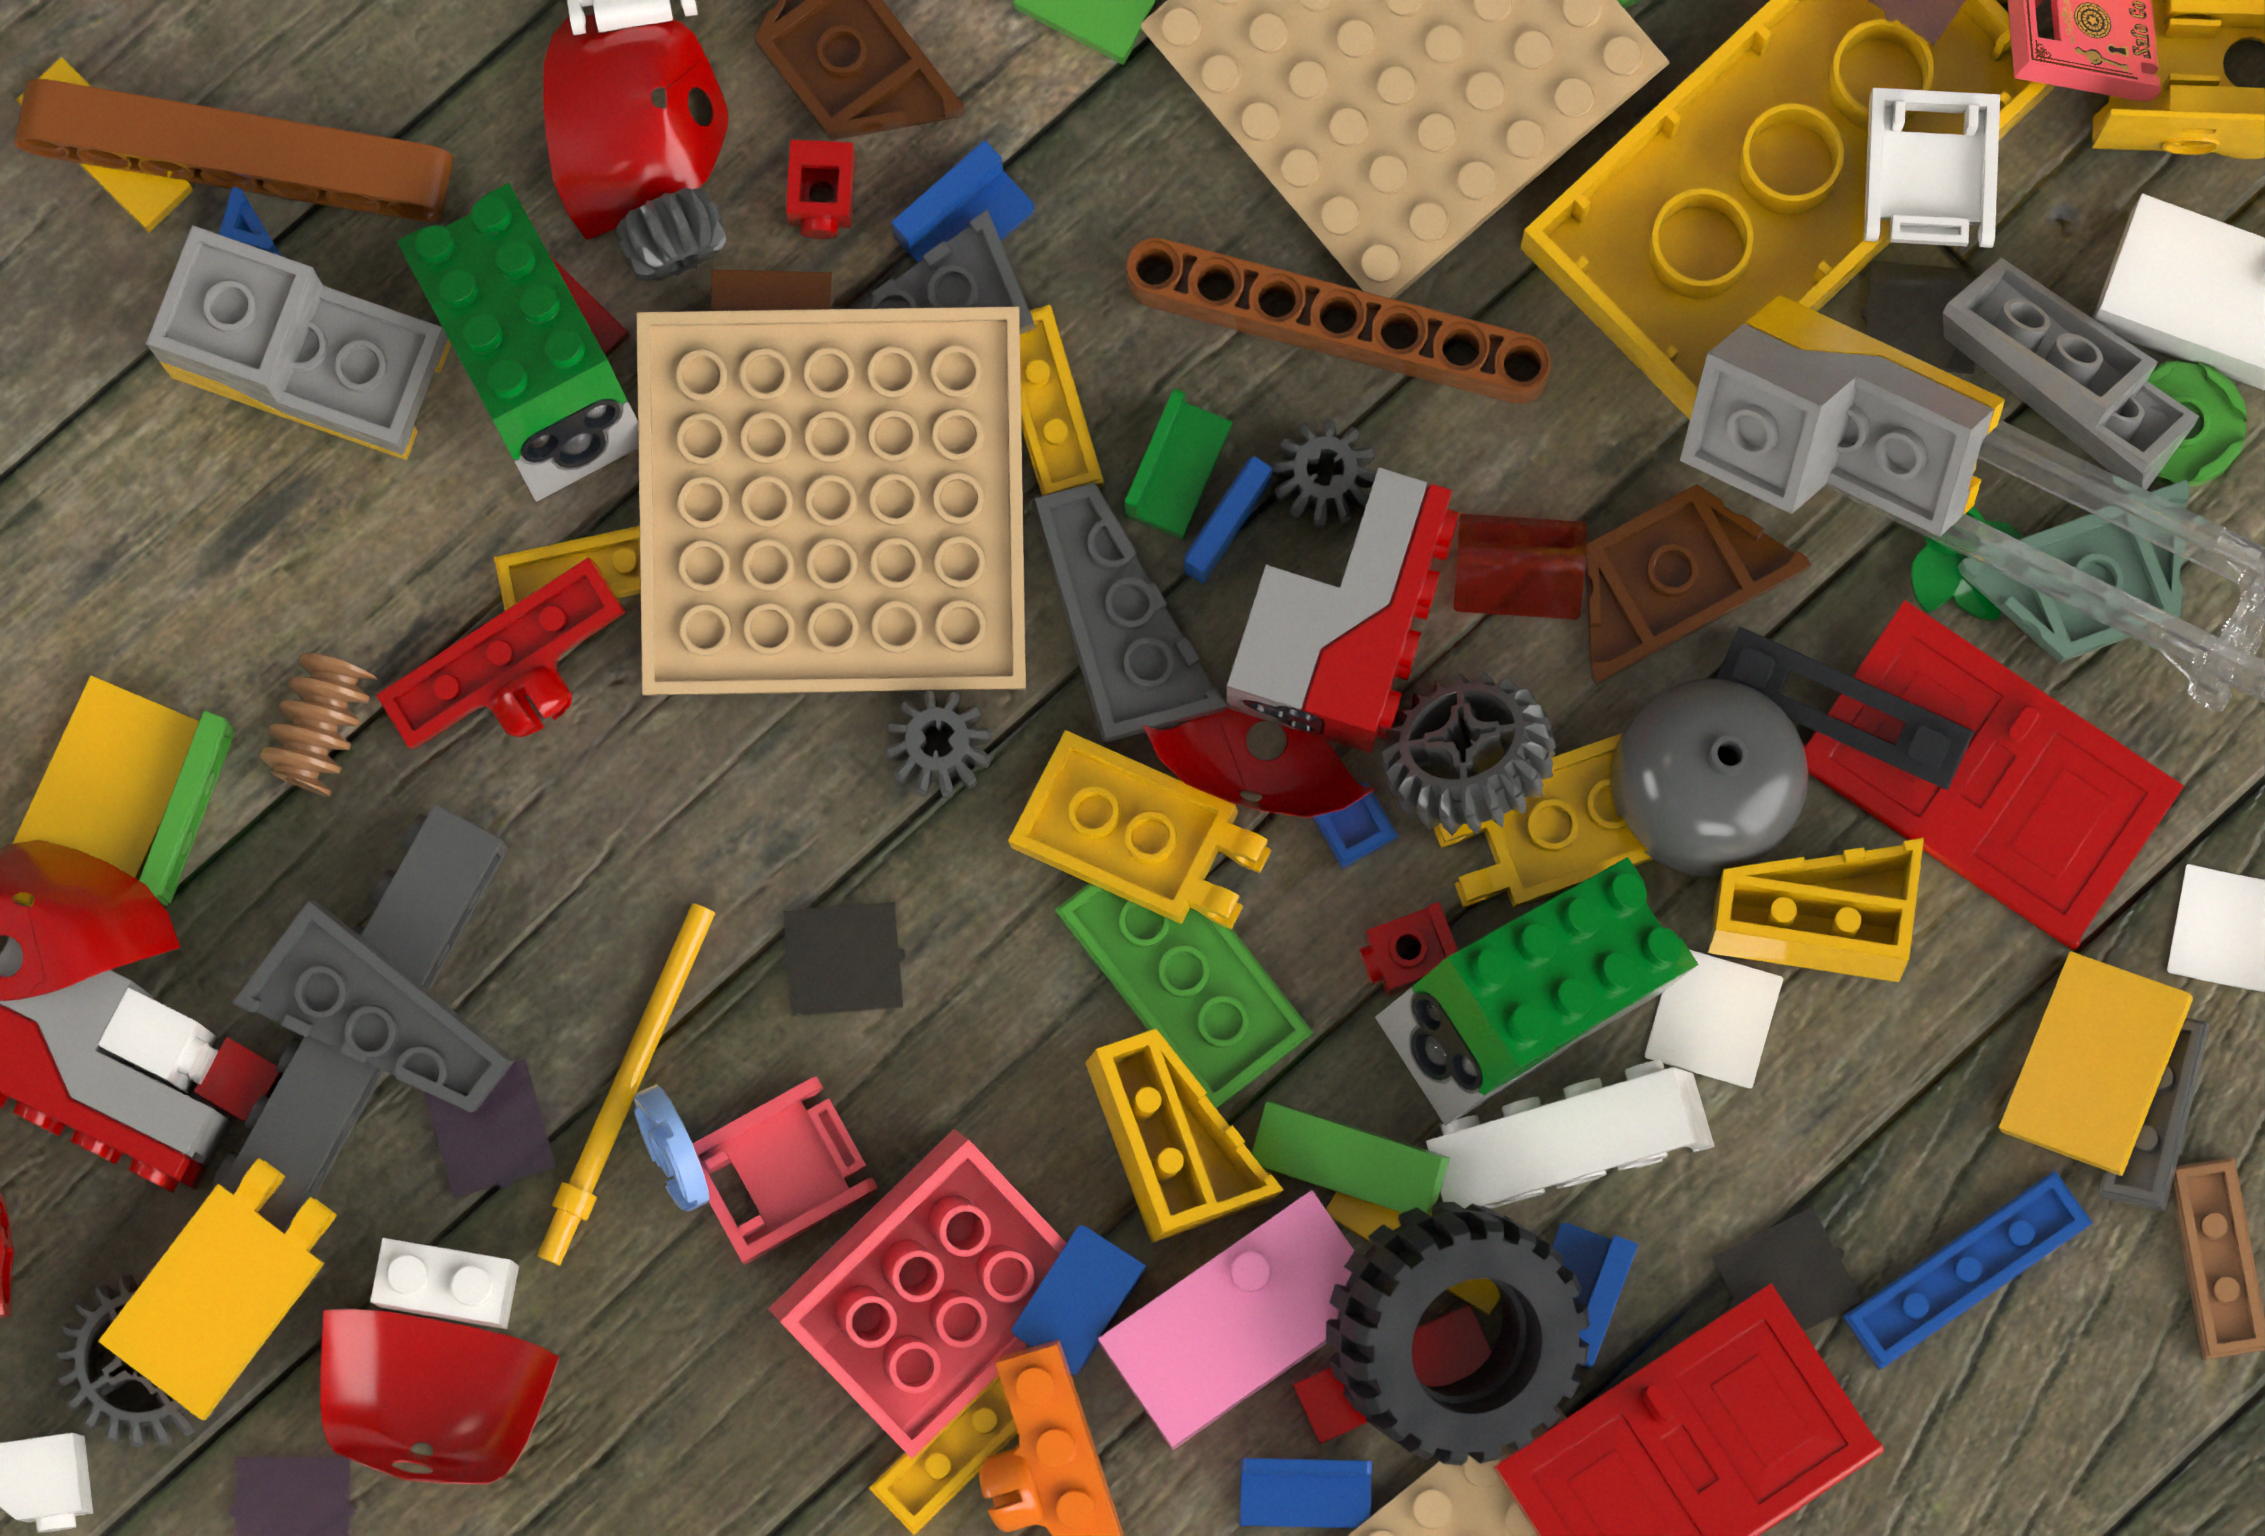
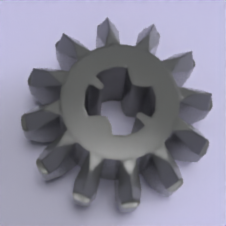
M682 188L671 194L665 192L655 200L646 201V204L640 208L629 211L626 218L622 219L616 227L620 240L619 246L628 267L632 268L638 280L661 281L668 276H678L688 269L697 268L698 264L712 259L717 251H720L727 242L723 229V219L716 203L711 201L706 190L697 188Z
M1331 419L1325 420L1323 436L1316 437L1313 428L1308 423L1301 424L1299 426V436L1303 446L1292 439L1283 438L1279 444V450L1288 460H1279L1271 465L1273 468L1272 476L1287 480L1275 488L1274 495L1277 501H1287L1298 497L1293 503L1290 516L1298 521L1311 508L1315 510L1314 526L1323 529L1326 525L1327 511L1334 510L1337 520L1342 525L1350 523L1351 513L1347 502L1359 509L1365 510L1369 495L1362 488L1372 487L1377 474L1372 469L1363 468L1375 459L1376 453L1373 447H1362L1352 451L1358 442L1360 432L1352 427L1346 431L1341 440L1335 438L1336 423ZM1322 462L1333 464V474L1338 472L1342 474L1332 476L1328 486L1317 484V474H1313L1310 477L1308 473L1318 472L1319 465Z
M926 690L923 693L925 710L919 712L909 700H905L900 704L904 717L910 722L909 725L899 721H889L887 723V733L893 738L902 741L885 747L884 753L887 760H905L894 773L899 783L907 782L919 773L915 789L918 796L925 797L930 791L933 780L939 781L943 798L948 799L953 797L951 778L958 776L963 785L968 788L976 785V778L967 767V764L980 768L989 766L991 761L990 755L974 747L985 745L992 741V733L990 728H972L982 716V711L977 705L968 707L961 714H957L961 705V696L958 692H950L944 708L937 707L934 691ZM934 731H938L939 738L943 737L944 732L951 734L948 739L951 752L944 757H939L937 750L934 751L933 757L925 754L928 750L925 737Z

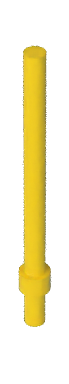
M692 903L571 1179L568 1184L561 1183L552 1203V1207L557 1210L537 1253V1257L560 1266L580 1220L587 1221L597 1200V1197L592 1194L716 914L708 908Z

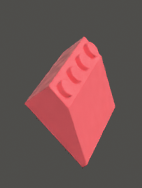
M953 1129L784 1292L768 1310L912 1459L999 1375L995 1365L998 1357L1024 1350L1028 1346L1012 1334V1327L1067 1243L968 1138Z

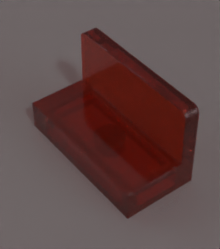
M1460 513L1454 609L1457 612L1578 619L1581 615L1586 566V522Z

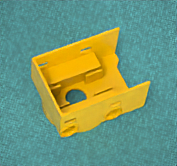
M2150 0L2153 7L2159 68L2155 75L2160 79L2161 92L2157 97L2149 101H2136L2108 95V103L2092 118V149L2167 151L2182 155L2217 153L2237 159L2265 158V88L2235 86L2226 76L2223 66L2226 51L2238 41L2250 39L2265 44V0Z

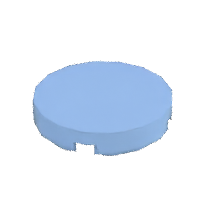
M657 1084L636 1093L634 1097L636 1106L634 1113L652 1161H656L657 1166L662 1168L668 1178L674 1176V1178L666 1181L667 1186L665 1187L675 1204L686 1212L707 1204L710 1198L702 1167L688 1133L672 1102L664 1090Z

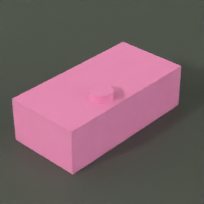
M1311 1190L1099 1337V1345L1173 1451L1328 1343L1326 1342V1322L1329 1319H1337L1339 1312L1329 1302L1335 1284L1346 1286L1352 1272L1344 1266L1353 1254L1354 1249Z

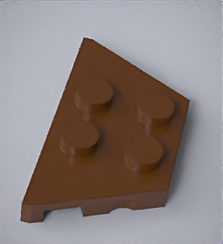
M777 0L773 9L767 12L754 37L758 48L830 141L955 119L965 113L962 102L883 0Z
M1698 484L1587 543L1585 546L1591 678L1596 686L1808 571L1811 566L1808 558L1797 550L1794 553L1765 534L1763 527L1745 515L1735 514L1726 508L1721 499Z

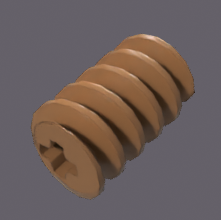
M303 653L299 656L298 662L311 677L294 676L290 678L288 683L289 688L302 700H283L278 707L280 712L292 724L275 723L269 729L270 735L282 745V748L264 747L261 749L259 756L273 769L269 772L275 777L310 792L330 797L332 791L318 779L320 773L340 774L342 767L328 756V752L330 749L349 750L351 743L339 734L337 730L339 726L359 727L361 720L347 709L349 702L369 703L371 697L356 685L358 679H378L369 672L341 659L321 653Z

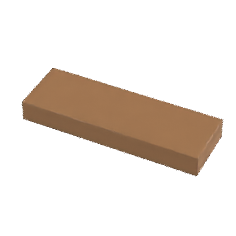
M2235 1157L2176 1166L2171 1192L2203 1360L2265 1351V1316Z

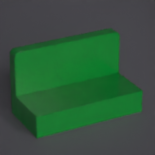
M1173 388L1125 499V517L1184 541L1231 432L1233 421L1186 403V392Z

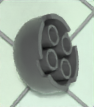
M1691 680L1675 685L1656 695L1643 706L1623 731L1611 762V794L1618 817L1623 816L1631 832L1647 848L1645 853L1650 857L1682 873L1697 876H1722L1724 869L1756 863L1774 850L1788 835L1795 825L1806 799L1808 762L1803 743L1795 726L1784 711L1770 698L1749 686L1729 680Z

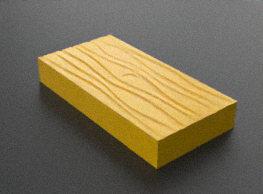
M1770 0L1524 229L1520 249L1690 420L1707 353L1743 323L1745 324L1748 319L1778 295H1782L1817 312L1891 243L1889 240L1890 221L1880 220L1881 231L1878 242L1864 241L1869 96L1873 88L2000 94V140L2055 88V85L2014 78L2009 13L1996 0ZM1905 110V123L1901 131L1963 135L1964 114Z

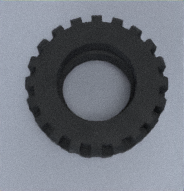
M1455 1202L1435 1203L1431 1208V1216L1416 1207L1399 1214L1398 1220L1401 1226L1391 1230L1382 1224L1372 1232L1368 1239L1372 1242L1373 1246L1364 1256L1354 1251L1344 1267L1352 1272L1346 1286L1335 1284L1329 1302L1339 1310L1338 1318L1329 1319L1326 1322V1342L1339 1350V1352L1332 1354L1329 1359L1334 1378L1345 1385L1343 1395L1351 1406L1366 1417L1367 1422L1410 1453L1424 1459L1434 1456L1443 1464L1461 1466L1467 1462L1468 1455L1480 1464L1499 1460L1502 1456L1500 1447L1507 1445L1515 1452H1518L1533 1442L1530 1432L1539 1424L1548 1430L1561 1416L1554 1409L1563 1395L1572 1399L1580 1384V1381L1572 1375L1576 1364H1586L1589 1343L1579 1337V1330H1585L1590 1325L1587 1306L1575 1299V1297L1580 1295L1582 1288L1574 1272L1562 1265L1563 1257L1549 1243L1507 1216H1501L1490 1208L1476 1204H1470L1468 1207L1463 1208ZM1480 1278L1493 1281L1500 1293L1503 1321L1499 1339L1488 1359L1474 1373L1453 1384L1436 1387L1421 1384L1416 1377L1413 1367L1412 1342L1416 1326L1425 1309L1440 1293L1457 1283Z

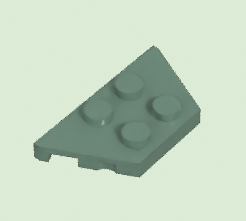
M2187 480L2180 481L1962 560L1957 567L1960 574L2053 659L2058 663L2067 661L2174 622L2181 616L2183 585L2180 582V570L2185 562L2186 537H2183L2185 503L2189 500V485Z

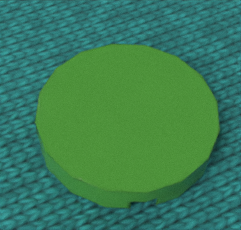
M2181 361L2164 362L2154 368L2147 381L2197 414L2199 418L2154 481L2172 485L2187 480L2189 486H2199L2222 475L2241 452L2246 437V406L2234 383L2216 368L2199 362L2197 364L2190 362L2180 363Z

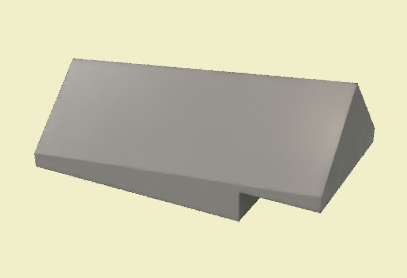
M2000 258L1949 301L1943 311V334L1947 341L2140 496L2145 493L2199 418L2197 414L2147 381L2158 363L2156 360L2003 258Z

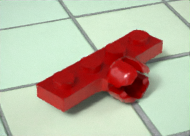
M588 557L382 690L376 696L409 749L415 750L476 709L487 707L494 713L506 734L519 738L531 735L544 728V724L527 696L529 695L545 719L552 716L555 721L563 715L572 704V694L557 671V660L564 652L625 614L626 610L594 559Z

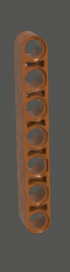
M31 79L26 82L13 142L22 151L45 158L168 177L167 171L173 172L169 178L186 180L191 183L226 189L236 187L244 192L421 222H437L443 218L454 157L451 153L427 144L48 79Z
M1148 238L1140 241L1132 248L1127 257V285L1130 294L1137 302L1150 308L1510 403L1524 404L1535 400L1543 393L1548 382L1551 370V356L1548 348L1541 340L1528 334L1163 238ZM1150 261H1161L1172 270L1171 277L1159 285H1150L1143 282L1137 273L1140 267ZM1222 277L1232 285L1233 291L1226 299L1211 301L1204 298L1198 288L1208 278ZM1282 293L1293 301L1294 308L1285 316L1272 317L1265 314L1259 304L1268 294ZM1343 309L1353 316L1355 324L1347 332L1333 333L1322 325L1320 319L1329 310ZM1404 325L1412 330L1416 341L1409 348L1403 350L1394 349L1383 341L1381 335L1390 326ZM1465 341L1476 350L1477 358L1471 364L1459 366L1450 363L1445 358L1442 350L1451 342ZM1515 357H1526L1537 366L1539 373L1530 381L1518 382L1509 377L1505 371L1504 364Z

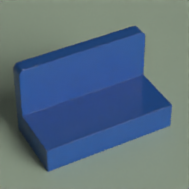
M984 140L891 222L894 239L919 263L923 260V255L944 241L946 243L970 226V221L987 209L999 239L1003 241L1034 213L1035 207L1028 196L1003 171L1002 157Z
M1565 1222L1560 1225L1552 1247L1563 1257L1562 1265L1574 1272L1582 1288L1580 1295L1575 1297V1299L1587 1306L1590 1325L1585 1330H1579V1337L1589 1343L1586 1364L1576 1365L1590 1370L1594 1366L1639 1244L1616 1235L1609 1239Z
M1078 1226L1012 1327V1334L1030 1347L1060 1339L1070 1372L1075 1377H1078L1099 1345L1098 1338L1108 1331L1147 1270L1146 1265L1086 1226Z
M1241 1458L1240 1526L1357 1529L1370 1518L1372 1461Z

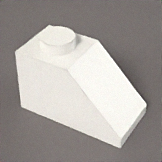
M66 1433L0 1443V1508L16 1520L29 1523L36 1522L38 1533L75 1528V1516L92 1514L93 1506L85 1436L76 1433Z

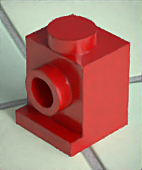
M790 139L786 216L789 226H800V235L812 239H832L837 237L838 228H852L854 180L857 160L853 142ZM818 188H828L834 193L830 203L812 202L811 195Z
M1440 902L1366 930L1365 938L1368 945L1358 949L1371 985L1382 981L1387 996L1411 988L1448 956L1458 951ZM1403 938L1414 939L1420 946V954L1412 960L1401 958L1396 952L1398 941Z

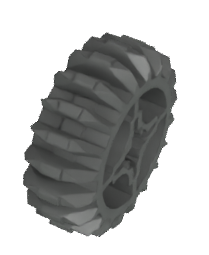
M1485 671L1475 683H1470L1460 673L1456 684L1445 687L1435 680L1434 693L1427 697L1413 693V710H1397L1395 720L1397 727L1385 730V745L1387 749L1382 751V765L1388 776L1386 781L1391 794L1394 797L1396 796L1402 809L1408 813L1410 818L1419 816L1421 823H1424L1428 830L1442 823L1443 828L1453 836L1463 824H1468L1469 829L1478 835L1482 823L1493 820L1503 828L1504 814L1510 810L1525 814L1527 804L1525 797H1543L1542 780L1553 776V762L1551 758L1556 755V743L1551 730H1549L1551 729V724L1547 713L1541 709L1540 705H1537L1535 697L1530 694L1528 689L1518 690L1517 685L1513 684L1509 677L1495 684L1494 679Z
M147 1271V1272L145 1273V1275H144V1277H143V1280H142V1283H143V1281L146 1279V1277L150 1274L151 1271ZM124 1273L119 1276L118 1281L120 1296L116 1297L108 1285L100 1283L95 1287L96 1295L102 1303L98 1309L83 1300H80L75 1305L78 1313L88 1319L83 1328L73 1323H64L62 1332L78 1340L75 1349L62 1347L56 1351L57 1359L75 1362L74 1370L58 1375V1383L62 1386L80 1384L82 1389L70 1396L67 1400V1405L72 1410L83 1409L90 1404L93 1405L83 1421V1424L88 1429L94 1430L109 1418L105 1430V1438L115 1443L118 1442L129 1426L131 1445L142 1448L147 1441L149 1428L152 1427L157 1443L168 1445L171 1443L172 1437L169 1424L171 1422H174L178 1430L184 1435H191L195 1432L194 1423L187 1414L189 1410L136 1370L134 1373L129 1372L133 1368L118 1356H115V1359L102 1369V1375L97 1376L96 1355L99 1346L98 1340L138 1289L133 1276ZM142 1383L151 1395L156 1396L162 1407L149 1412H127L114 1404L107 1395L117 1388L124 1390L133 1384ZM215 1410L211 1412L208 1418H211L214 1415Z

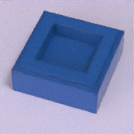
M1367 781L1360 784L1364 787L1370 788ZM1370 792L1344 810L1312 817L1342 870L1398 839V834L1373 792Z

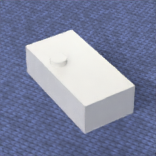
M2141 194L2130 212L2092 318L2126 341L2193 364L2199 362L2212 366L2228 378L2265 391V237Z

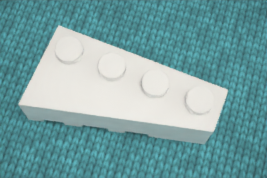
M1655 1060L1626 1069L1627 1081L1603 1088L1600 1078L1591 1079L1563 1088L1566 1099L1541 1106L1539 1097H1532L1503 1106L1504 1118L1480 1125L1478 1115L1456 1119L1446 1126L1442 1124L1443 1136L1427 1140L1426 1143L1429 1151L1450 1157L1440 1190L1443 1202H1455L1463 1208L1468 1207L1470 1204H1476L1492 1209L1545 1193L1544 1188L1556 1185L1557 1188H1565L1597 1180L1605 1176L1606 1170L1617 1167L1618 1170H1625L1636 1167L1637 1169L1662 1162L1663 1158L1668 1157V1151L1681 1147L1691 1148L1692 1153L1715 1147L1694 1074L1675 1067L1665 1069L1662 1060Z

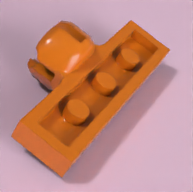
M1060 1339L998 1357L995 1365L1019 1434V1444L1014 1449L988 1456L979 1470L980 1487L983 1497H993L994 1507L987 1510L994 1524L999 1530L1004 1532H1012L1036 1524L1045 1526L1052 1536H1124Z

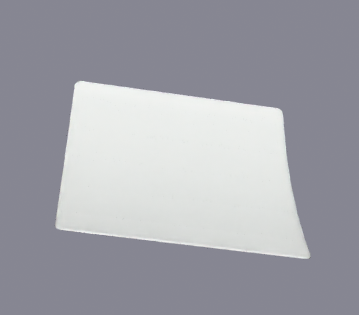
M2187 864L2167 971L2172 974L2265 992V880Z
M1690 950L1699 965L1662 992L1644 1056L1650 1060H1662L1667 1065L1751 1089L1755 1081L1783 977Z

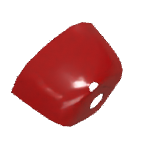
M585 15L586 33L573 35L570 16H568L551 37L543 63V107L552 178L566 213L585 240L616 229L620 221L626 218L629 211L640 208L646 204V201L661 197L665 192L671 194L682 188L698 189L708 180L718 159L728 128V108L718 81L698 39L690 29L677 20L673 19L672 21L599 33L595 15ZM658 87H663L665 90V108L656 107L652 103V92ZM694 87L703 90L711 103L712 117L707 126L699 125L690 114L688 95Z
M1228 708L1223 712L1193 719L1171 729L1159 730L1143 725L1159 759L1186 785L1230 803L1264 812L1309 818L1344 810L1375 790L1374 788L1364 787L1354 780L1325 739L1282 725L1279 726L1284 730L1287 739L1283 753L1273 760L1266 761L1254 757L1247 748L1246 737L1253 725L1266 720ZM1241 790H1246V792L1253 791L1257 795L1260 794L1262 798L1259 801L1247 800L1241 796L1240 792Z
M43 840L7 844L0 849V936L5 935L15 939L23 952V962L20 969L12 976H0V1001L21 1000L59 991L108 970L181 948L168 912L146 884L114 865L80 850ZM20 892H26L33 895L35 899L32 907H27V905H20L17 901L14 902L12 898Z
M323 1310L320 1409L326 1441L336 1454L400 1479L431 1483L491 1484L504 1477L516 1464L538 1419L560 1356L539 1345L510 1335L436 1319L377 1310ZM423 1442L432 1446L433 1455L417 1454L410 1450L415 1443ZM399 1462L414 1463L428 1467L432 1472H408L398 1469L392 1464Z

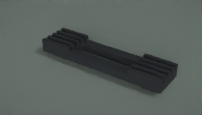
M1740 626L1716 676V679L1741 683L1761 692L1776 703L1792 721L1946 790H1949L1952 784L1951 781L1955 777L1957 768L1961 764L1963 755L1967 751L1969 742L1975 731ZM1793 671L1906 722L1896 745L1783 695L1782 690L1784 685L1787 684L1790 672L1792 673Z

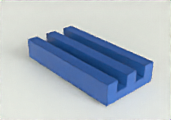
M1255 456L1252 459H1248L1184 556L1185 574L1199 583L1205 584L1271 484L1273 474L1271 466Z

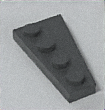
M988 209L970 221L969 227L945 243L943 241L922 256V261L894 281L891 278L871 293L872 297L855 308L1019 307L1020 335L1036 329Z
M1096 483L1034 498L1032 502L1033 511L1103 744L1145 733L1143 725L1160 729L1225 711L1227 708L1226 702L1217 687L1213 688L1199 664L1200 659L1188 638H1184L1166 609V601L1155 583H1151L1135 556L1136 551Z
M316 900L307 902L232 1002V1004L250 1012H257L281 1023V1026L304 1037L309 1036L338 1049L341 1054L361 1063H368L394 1075L396 1079L468 1112L478 1110L515 1061V1059Z

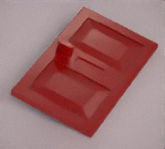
M1904 600L1853 677L1975 731L1967 751L1963 755L1962 762L1957 768V773L1951 781L1952 784L1949 790L1934 785L1817 731L1804 748L1808 762V774L1906 840L1924 838V852L2070 950H2076L2081 944V936L2184 788V785ZM1842 693L1827 714L1896 745L1906 723Z
M1770 1283L1533 1440L1528 1446L1495 1465L1493 1469L1538 1536H1760L1882 1454L1884 1448L1882 1443L1875 1439L1772 1283Z

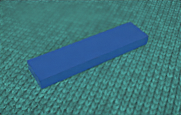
M2054 1170L1842 1316V1319L1877 1369L1881 1370L2093 1223L2056 1170Z

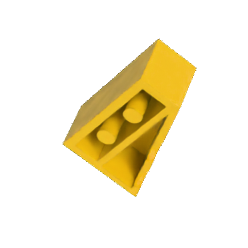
M1924 838L1907 840L1903 842V845L1867 851H1865L1864 847L1844 850L1841 855L1805 860L1804 857L1724 869L1715 895L1708 953L1899 982L1910 957Z
M1157 1029L1098 1048L1085 1062L1151 1243L1269 1203L1284 1190L1272 1174L1268 1175L1243 1144L1245 1140L1235 1127L1228 1125L1205 1096L1207 1092Z

